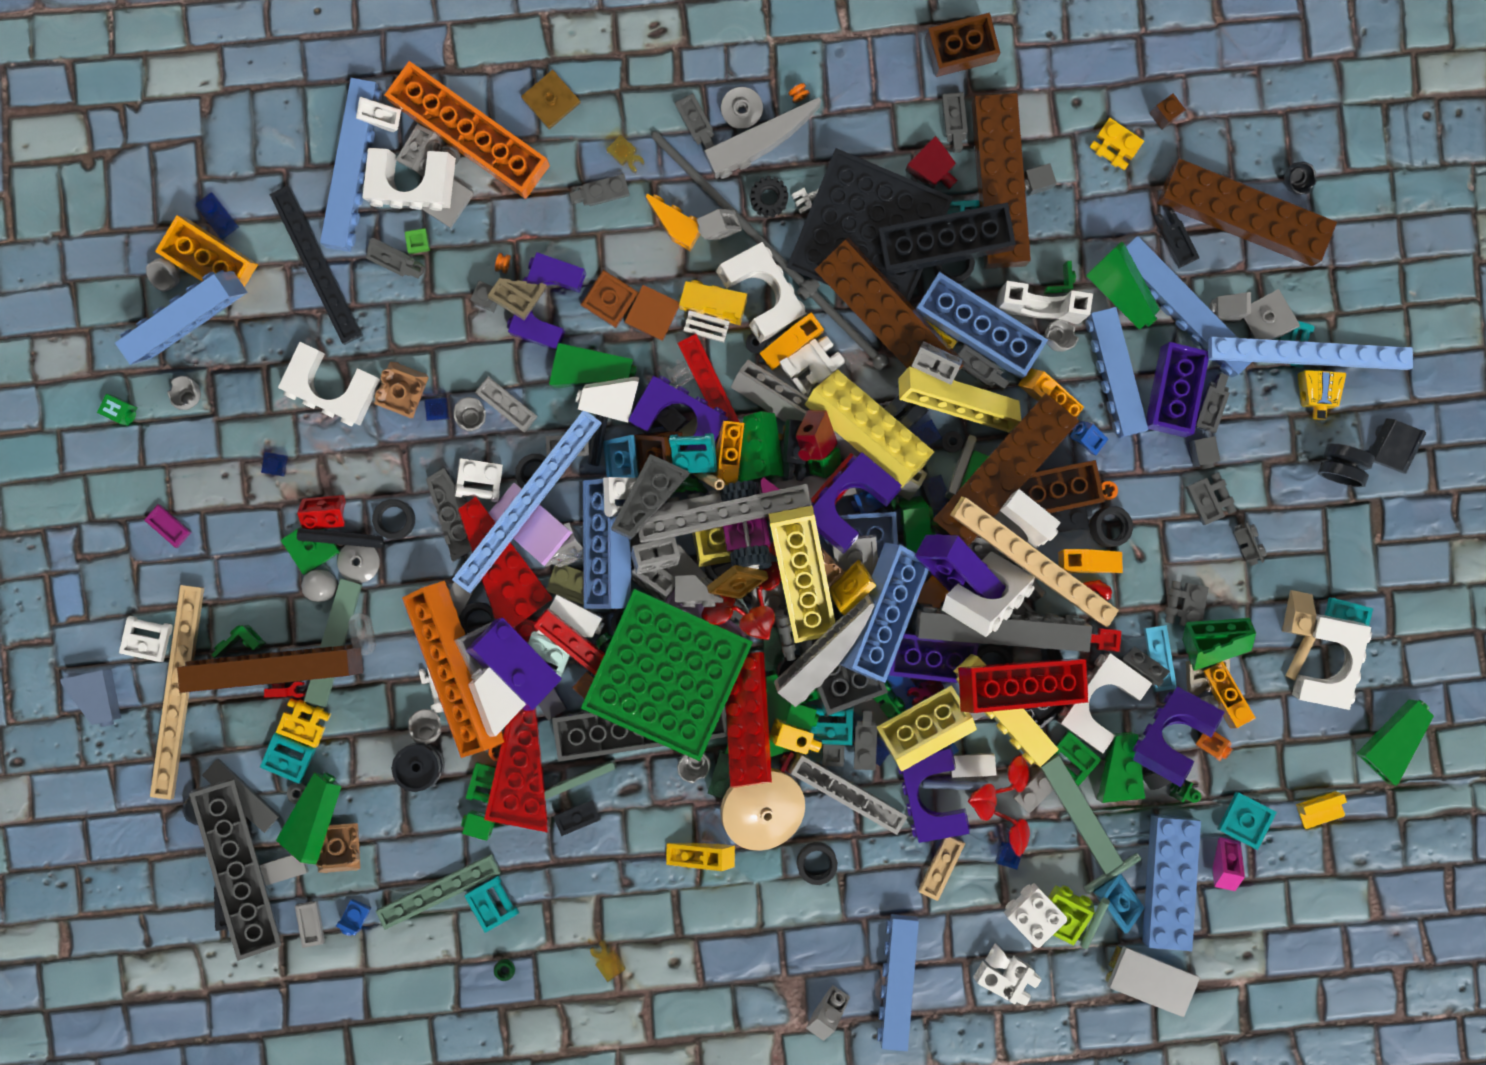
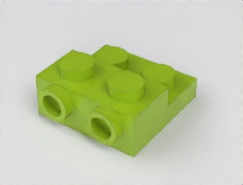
M1055 885L1048 898L1067 917V922L1053 936L1074 946L1095 914L1094 904L1085 895L1079 897L1073 894V891L1065 885L1061 887Z

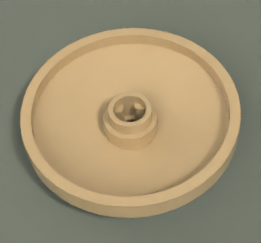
M771 768L772 783L728 788L721 803V822L728 836L737 845L749 850H768L783 844L797 831L804 817L805 799L801 788L789 774L779 769Z

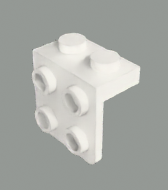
M1035 883L1025 886L1021 891V895L1016 900H1011L1006 905V910L1004 911L1006 917L1037 948L1041 947L1067 922V917Z

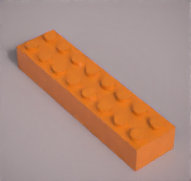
M408 61L384 94L392 105L401 109L402 112L423 127L435 132L444 142L455 147L461 154L524 199L529 196L550 167L546 157L410 61Z
M445 581L425 586L402 597L460 757L473 755L504 743L502 731L493 737L486 733L468 684L473 679L454 641L464 636L465 631L461 626L457 609L454 607L450 590Z

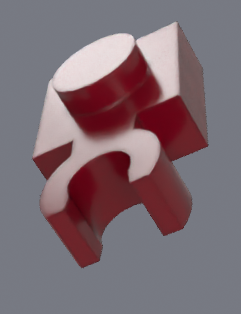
M928 680L921 682L918 688H910L907 696L915 695L917 697L912 701V705L915 706L922 700L928 699L945 688L941 681Z

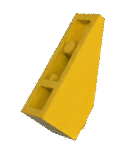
M667 843L666 865L724 871L735 867V846L711 843Z

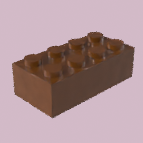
M1096 460L1035 472L1020 488L1023 493L1048 513L1105 502Z

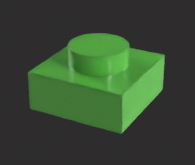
M425 228L405 232L409 254L430 251L428 233Z

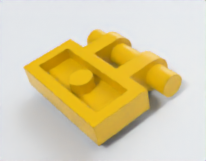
M1109 118L1096 136L1103 141L1102 144L1094 140L1089 148L1094 150L1097 156H1103L1112 162L1111 165L1115 168L1118 166L1125 170L1129 163L1123 160V157L1125 156L1132 160L1144 140ZM1108 145L1118 151V154L1116 155L1108 150Z
M290 698L288 706L294 708L292 714L288 712L283 713L276 733L314 748L318 747L326 728L319 725L318 722L320 719L328 721L331 713L324 711V708L319 706L316 708L310 706L301 699L297 701ZM305 712L312 715L311 720L301 718V713Z

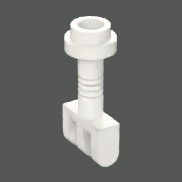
M805 188L791 195L793 199L802 197L795 202L797 207L803 204L806 205L799 209L800 214L811 209V201L815 199L819 189L807 194Z
M428 667L429 676H426L424 669H420L419 674L422 684L429 683L432 691L434 704L431 705V710H434L436 714L444 712Z

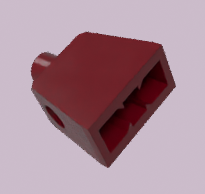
M936 136L907 164L905 169L913 177L932 189L941 182L950 190L958 181L950 173L956 163Z
M827 410L807 411L796 433L800 446L798 455L804 461L825 459L838 444Z

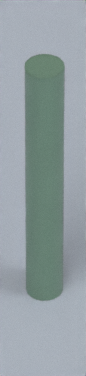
M1135 853L1124 860L1123 864L1107 875H1101L1083 888L1087 894H1090L1141 861V857L1138 853Z
M1101 899L1080 944L1082 948H1089L1110 904L1109 899Z

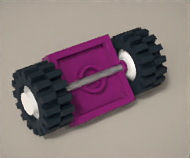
M753 481L729 483V485H724V488L720 490L722 502L760 494L758 483ZM766 517L723 526L727 553L731 552L732 567L738 565L765 570V568H769L772 565L769 552L771 544Z

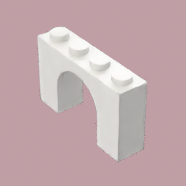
M368 148L362 198L370 202L371 206L383 207L384 204L399 209L403 206H409L417 210H421L422 207H429V209L435 211H442V208H450L456 160L450 153L428 151L425 176L420 185L411 191L400 192L397 190L394 182L397 155L389 149Z
M763 242L723 262L716 270L726 289L745 279L759 278L766 281L774 290L775 306L754 318L749 324L759 343L799 322L806 315L804 304L800 300L798 301L794 294L793 286L789 282L787 283L781 267L776 265L770 249L765 247Z
M1006 281L997 295L996 307L1006 314L1053 321L1059 319L1073 324H1079L1090 316L1093 298L1092 293L1070 291L1067 295L1061 297L1035 295L1028 293L1029 284Z
M299 342L278 386L279 389L284 390L283 395L293 400L299 397L303 399L302 404L313 409L315 406L323 408L321 413L332 418L336 414L342 417L341 422L349 426H353L354 423L361 425L381 383V379L357 368L346 392L336 399L325 400L318 395L314 386L315 374L325 354Z
M1020 489L1009 497L994 518L1035 549L1040 545H1044L1048 540L1051 541L1057 535L1058 530L1056 528L1061 523Z
M992 551L982 561L988 565L991 572L1005 585L1006 588L1002 598H982L957 584L946 595L942 611L985 637L992 631L996 632L1002 620H1007L1012 614L1013 609H1018L1024 598H1028L1034 590L1032 585L1035 579L1033 575Z
M1316 614L1313 637L1338 642L1344 650V664L1336 675L1326 679L1298 675L1292 695L1299 700L1350 710L1351 704L1354 703L1356 697V684L1361 679L1360 669L1366 659V646L1371 640V627L1360 622Z
M1105 652L1104 655L1100 654L1094 663L1096 665L1092 672H1087L1088 701H1090L1091 695L1096 689L1108 684L1117 686L1133 699L1140 701L1152 685L1150 681L1111 653ZM1089 703L1064 706L1058 714V723L1101 753L1105 752L1115 737L1114 734L1092 718L1089 711Z

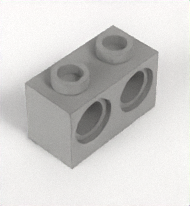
M717 209L697 219L699 224L698 231L706 240H722L742 230L735 210Z
M923 341L911 367L951 385L963 359Z
M675 537L632 546L631 551L636 575L677 566L680 559Z
M635 568L632 571L631 581L654 598L663 602L667 600L675 589V577L664 569L637 575Z

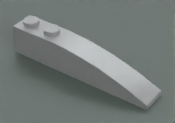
M818 97L704 150L705 158L715 179L719 177L721 179L726 178L732 174V171L738 168L740 170L746 169L751 165V162L769 153L787 140L820 108V98Z
M869 594L846 615H843L774 681L778 694L796 707L801 702H804L815 688L823 684L824 680L846 656L866 625L875 606Z
M794 752L795 755L786 768L790 774L897 835L908 817L907 815L805 754Z

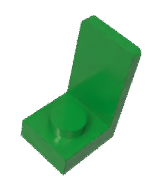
M238 625L230 632L231 636L226 641L222 640L214 647L216 651L211 655L214 658L222 657L241 638L242 643L247 648L253 650L261 649L266 642L250 625Z

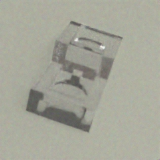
M575 546L555 555L551 562L558 567L568 566L584 558L583 549L577 552Z

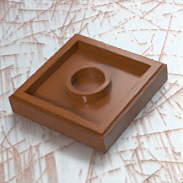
M603 270L580 305L614 328H617L639 292Z
M642 285L625 320V324L663 341L676 316L680 302Z

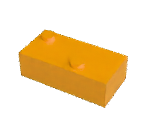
M176 215L155 250L156 253L201 282L204 281L202 278L210 272L217 273L221 270H224V272L234 271L245 287L258 266L256 262L188 218Z

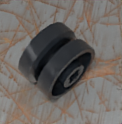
M899 395L885 409L894 418L902 412L904 415L898 421L907 429L913 423L916 424L929 411L926 407L900 400Z
M1327 444L1324 457L1329 461L1321 462L1318 475L1339 484L1352 487H1366L1369 474L1364 470L1372 469L1375 456L1355 447L1342 444Z
M415 742L398 751L393 759L391 770L398 786L406 791L418 792L429 788L439 781L444 772L445 762L443 754L438 747L431 743L419 744Z

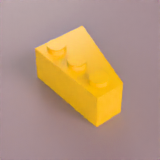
M696 280L686 281L679 308L683 311L689 312L690 310L741 326L747 304V293L727 290L714 285H703L702 282Z

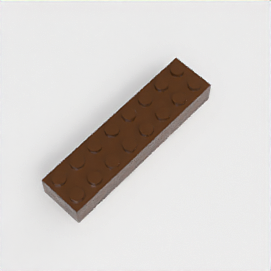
M1018 94L975 96L971 108L980 208L1008 202L1016 243L1013 251L983 256L984 269L1025 267L1031 261Z
M1180 158L1171 166L1157 201L1158 205L1166 208L1172 207L1175 212L1309 266H1314L1322 261L1337 224L1334 220Z
M849 237L815 269L822 279L906 368L912 366L923 341L961 358ZM964 360L962 361L959 370L964 366Z
M1045 393L934 517L930 525L942 535H958L969 547L978 535L950 515L961 496L966 497L995 518L1009 497L1027 482L1075 428L1079 420Z
M353 644L333 646V648L330 646L186 661L185 666L177 667L179 693L363 673L361 648H354Z

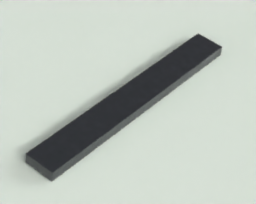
M287 185L269 194L342 344L346 345L362 337L363 334L291 187Z

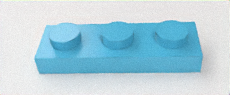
M1167 625L1143 628L1148 656L1170 671L1163 679L1164 682L1160 687L1153 686V691L1176 689L1177 685Z

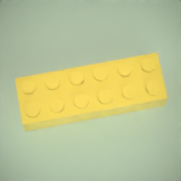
M838 369L813 389L805 403V406L810 410H827L833 430L857 451L864 453L902 485L901 488L925 466L934 453L930 447Z
M813 505L769 514L770 526L794 642L819 639L835 624V618Z

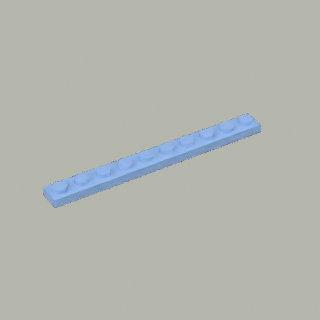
M1210 337L1208 338V360L1410 370L1413 368V348Z
M586 411L581 412L452 580L469 593L474 590L602 423Z

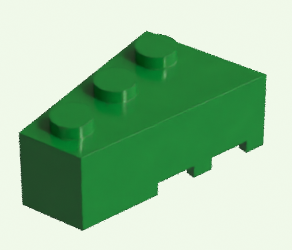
M761 411L744 416L738 481L760 482L763 477L766 480L783 477L784 467L775 413Z
M922 496L912 497L910 501L905 498L899 499L901 509L900 525L903 528V546L915 553L918 551L926 535H935V530L930 525V520H933L932 507L927 505Z
M1250 618L1186 622L1182 641L1192 668L1196 671L1252 651L1256 631Z
M1134 732L1112 733L1115 737L1107 747L1105 766L1101 774V784L1096 800L1101 803L1145 799L1142 765L1133 761L1135 755L1133 748L1139 740L1138 734Z

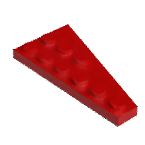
M474 497L458 509L472 553L495 525V521L477 497ZM511 542L481 579L494 619L503 617L512 628H515L553 599Z
M522 708L505 726L504 743L501 744L484 820L549 833L537 710L535 708L534 710L525 711Z

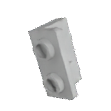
M417 124L397 156L396 161L424 177L427 152H439L445 145V142L435 132Z

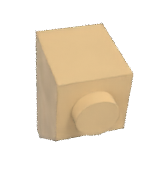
M1290 590L1282 632L1301 636H1313L1317 615L1312 594Z

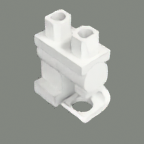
M827 336L818 341L813 339L799 351L780 361V366L793 381L800 393L805 396L809 395L816 383H822L845 363L844 358L839 352L830 358L825 353L833 347L832 342ZM809 369L811 374L807 375L806 379L799 380L797 378Z
M995 943L985 959L986 962L982 961L973 978L977 984L1009 1000L1011 1003L1016 1004L1018 1002L1026 1006L1031 995L1024 988L1027 983L1034 988L1038 987L1041 977L1029 964L1018 957L1008 958L999 945ZM994 968H1003L1005 971L1002 974Z

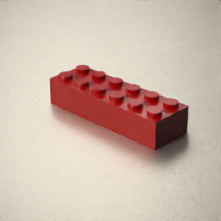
M1070 658L958 667L961 712L982 713L1089 703L1086 659Z

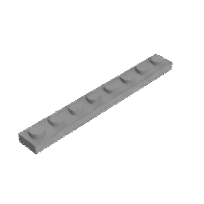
M807 484L652 517L639 530L640 542H652L768 517L771 513L812 506L809 488Z

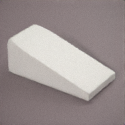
M359 97L356 118L384 130L395 132L398 130L401 109Z
M992 752L954 756L956 769L951 771L952 778L996 775L995 754Z

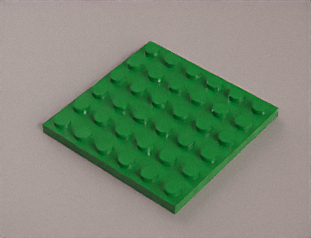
M634 589L581 709L697 761H701L753 641L717 625L710 624L706 620Z

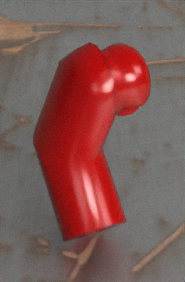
M1101 580L1083 582L1092 591L1100 594V597L1104 600L1111 599V594L1113 593L1111 587Z

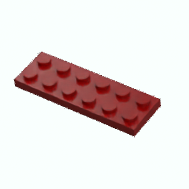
M755 652L747 654L726 702L730 787L733 788L772 783L764 653Z

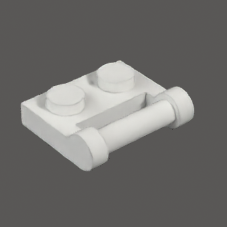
M460 458L455 497H462L463 495L491 499V502H498L503 465ZM464 481L492 485V491L467 488L463 484Z
M603 478L604 512L607 517H615L619 514L622 506H616L615 500H626L637 478Z
M129 616L126 620L119 653L164 662L173 625L168 623L163 625L139 620L135 616ZM140 628L159 632L160 637L157 639L134 634V629Z

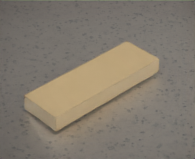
M955 837L942 839L918 889L919 893L936 901L939 900L964 848L965 842Z

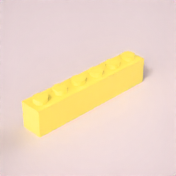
M910 366L898 378L900 400L1006 432H1011L1021 421L1019 400L955 380L950 385Z
M971 654L958 667L982 666L986 664L978 656ZM957 667L953 672L958 677L956 681L959 683V674ZM1024 709L984 712L991 720L993 718L998 723L996 727L1004 735L1007 733L1010 736L1009 742L1017 750L1020 748L1023 751L1022 757L1030 765L1034 763L1041 767L1059 750Z

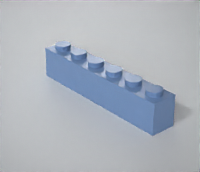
M1114 307L1091 313L1087 317L1085 324L1087 331L1091 332V348L1094 353L1096 352L1098 359L1096 361L1097 370L1102 374V389L1104 393H1107L1109 400L1107 402V409L1114 419V422H1112L1113 431L1118 435V438L1145 432L1148 430L1117 308Z
M891 914L890 920L886 922V933L889 934V941L885 942L884 955H887V963H883L882 976L885 977V985H881L880 997L884 998L883 1007H879V1020H882L881 1028L877 1029V1041L880 1042L881 1048L885 1050L908 1052L919 924L916 916Z

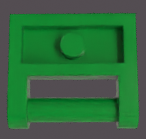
M1067 731L1055 745L1059 750L1053 756L1062 753L1081 770L1076 775L1066 766L1077 786L1087 778L1102 760L1070 731Z
M476 762L466 799L471 801L476 799L488 803L490 795L476 791V787L480 786L491 789L496 767Z

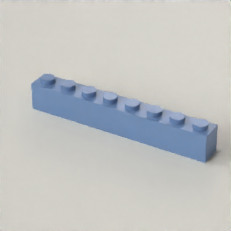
M350 79L320 243L326 248L351 252V247L356 242L354 231L355 226H358L360 220L358 213L359 205L363 203L362 188L365 180L368 148H370V145L375 140L374 125L357 119L356 113L359 97L381 103L382 90L373 81Z
M1139 236L1135 237L1126 246L1151 294L1161 305V310L1176 320V325L1191 336L1190 339L1194 344L1208 351V338L1210 337L1238 338ZM1212 360L1216 361L1221 366L1220 370L1231 378L1239 375L1251 363L1245 361Z

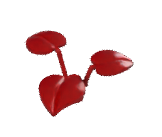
M778 561L771 562L772 565L769 568L762 570L767 571L768 579L757 586L760 607H753L746 614L739 607L734 606L735 598L721 596L723 603H715V607H704L701 617L710 624L719 625L728 621L733 615V610L743 616L740 619L739 626L745 634L769 640L771 628L775 620V613L771 607L764 606L762 589L772 590L781 582Z
M1019 753L1018 756L1013 758L1008 768V779L1011 783L1009 787L995 790L992 784L987 783L972 793L968 803L975 809L977 815L983 821L990 820L993 814L1013 824L1009 831L1010 844L1015 854L1021 857L1030 838V828L1027 821L1019 819L1017 822L1015 819L995 810L997 793L1011 791L1014 788L1017 792H1022L1028 784V764L1022 757V754Z

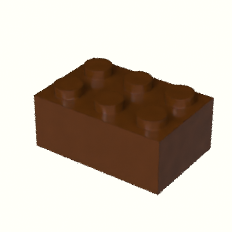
M990 12L930 27L925 36L936 77L997 62L1001 53Z

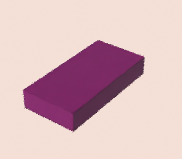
M157 504L144 519L146 523L175 548H178L192 533L161 504Z

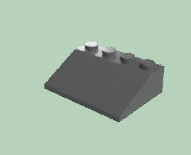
M818 639L798 642L797 646L800 654L802 655ZM838 665L820 687L815 688L824 717L888 693L884 682L870 679L841 665Z

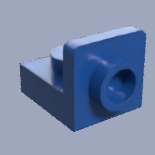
M1085 421L1077 424L1069 436L1072 440L1078 441L1090 454L1095 456L1108 441V438L1094 424Z
M868 491L852 496L851 505L855 513L867 514L884 507Z
M352 898L341 920L337 922L336 927L345 935L355 936L361 930L371 907Z

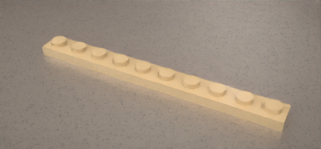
M961 496L950 514L953 518L1106 628L1109 627L1119 611L1117 608L969 499Z
M180 585L150 797L172 800L175 796L189 692L179 693L177 667L185 666L186 661H194L204 588Z

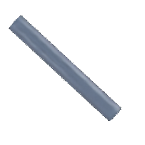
M923 780L922 787L931 789L978 790L987 782Z

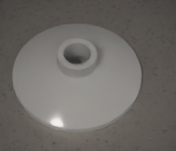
M734 88L727 92L722 100V116L734 128H750L762 116V100L750 88ZM745 108L746 112L739 113L738 109Z
M345 545L338 555L337 565L339 572L345 579L355 583H363L371 580L377 574L380 567V557L375 548ZM355 558L360 560L358 566H355L353 563Z

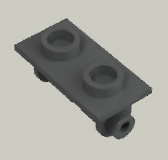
M1248 520L1245 527L1242 524L1234 526L1235 531L1233 532L1239 545L1248 543L1247 547L1241 549L1246 563L1253 566L1258 564V559H1261L1263 563L1265 561L1264 556H1267L1264 545L1258 544L1256 537L1259 534L1255 524L1250 525Z
M1136 647L1123 657V662L1139 674L1142 672L1144 674L1143 677L1150 681L1153 686L1160 687L1164 682L1163 679L1170 673L1168 669Z

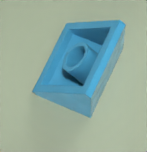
M628 435L603 441L607 477L638 478L639 467L635 436Z
M1121 874L1093 891L1099 901L1102 898L1109 899L1110 904L1106 911L1117 927L1124 933L1130 931L1145 909Z

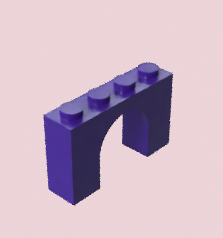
M536 252L535 258L531 257L528 269H530L528 277H524L523 281L540 285V283H544L547 286L558 285L580 293L587 273L581 267ZM531 310L525 320L514 315L513 317L510 316L507 323L510 335L555 351L557 350L558 343H562L566 333L563 328L537 319L534 316L533 310Z
M661 375L659 378L653 376L628 421L649 433L659 413L665 407L672 404H682L692 409L697 416V429L693 436H705L707 433H713L716 443L722 422L729 420L725 416L726 412L718 407H715V409L708 407V402L698 396L696 399L688 395L689 391L681 386H678L676 389L670 385V380ZM705 444L688 445L686 450H707Z
M862 452L858 457L854 455L847 463L848 468L844 472H838L832 481L834 483L830 488L825 487L818 496L820 499L815 504L811 503L818 533L843 554L858 539L859 533L838 515L835 509V501L839 494L850 488H861L868 491L883 505L887 506L900 492L902 486Z
M1177 686L1173 693L1169 692L1164 700L1166 704L1164 708L1159 707L1153 717L1155 719L1153 725L1150 723L1147 725L1143 733L1145 735L1144 739L1136 742L1133 748L1135 752L1133 761L1181 787L1189 775L1194 761L1172 749L1165 742L1162 731L1173 724H1185L1212 737L1221 723L1225 712Z
M952 746L939 750L902 772L898 767L899 774L904 776L905 782L902 783L903 793L908 795L909 798L907 811L909 816H913L914 824L911 825L913 836L918 838V843L970 834L966 808L948 812H935L928 809L922 803L919 796V785L926 777L956 769Z

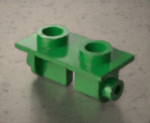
M886 680L885 686L888 693L878 696L874 700L876 703H879L884 699L885 703L880 708L888 719H892L906 711V708L904 707V701L894 694L891 690L892 685Z
M1185 780L1181 787L1174 783L1170 786L1171 792L1169 796L1183 803L1185 799L1193 803L1201 800V793L1192 788L1193 783Z

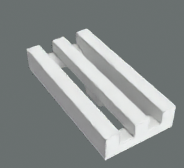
M689 310L683 331L724 343L730 321ZM692 317L723 325L724 329L702 322L692 320ZM691 324L701 328L722 333V336H717L689 327Z

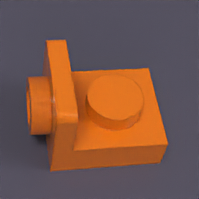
M1214 732L1212 737L1202 734L1196 743V746L1215 757L1219 762L1222 758L1226 759L1232 751V748H1230L1231 742L1217 732Z

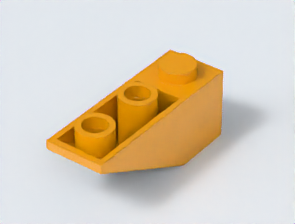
M647 194V203L670 239L691 251L700 236L698 218L682 214L683 211L675 205L668 206L661 197L655 194L653 196Z
M811 312L759 354L769 368L774 370L780 365V361L790 357L813 339L822 335L824 328Z
M1030 368L1027 375L1018 384L1019 387L1037 401L1047 393L1076 418L1084 408L1081 403L1044 371Z
M722 422L715 447L717 471L710 473L723 480L724 485L738 481L744 423Z
M1063 549L1058 552V566L1068 573H1123L1122 552Z
M1223 661L1203 671L1213 696L1219 702L1218 708L1225 712L1223 717L1229 728H1239L1256 718Z

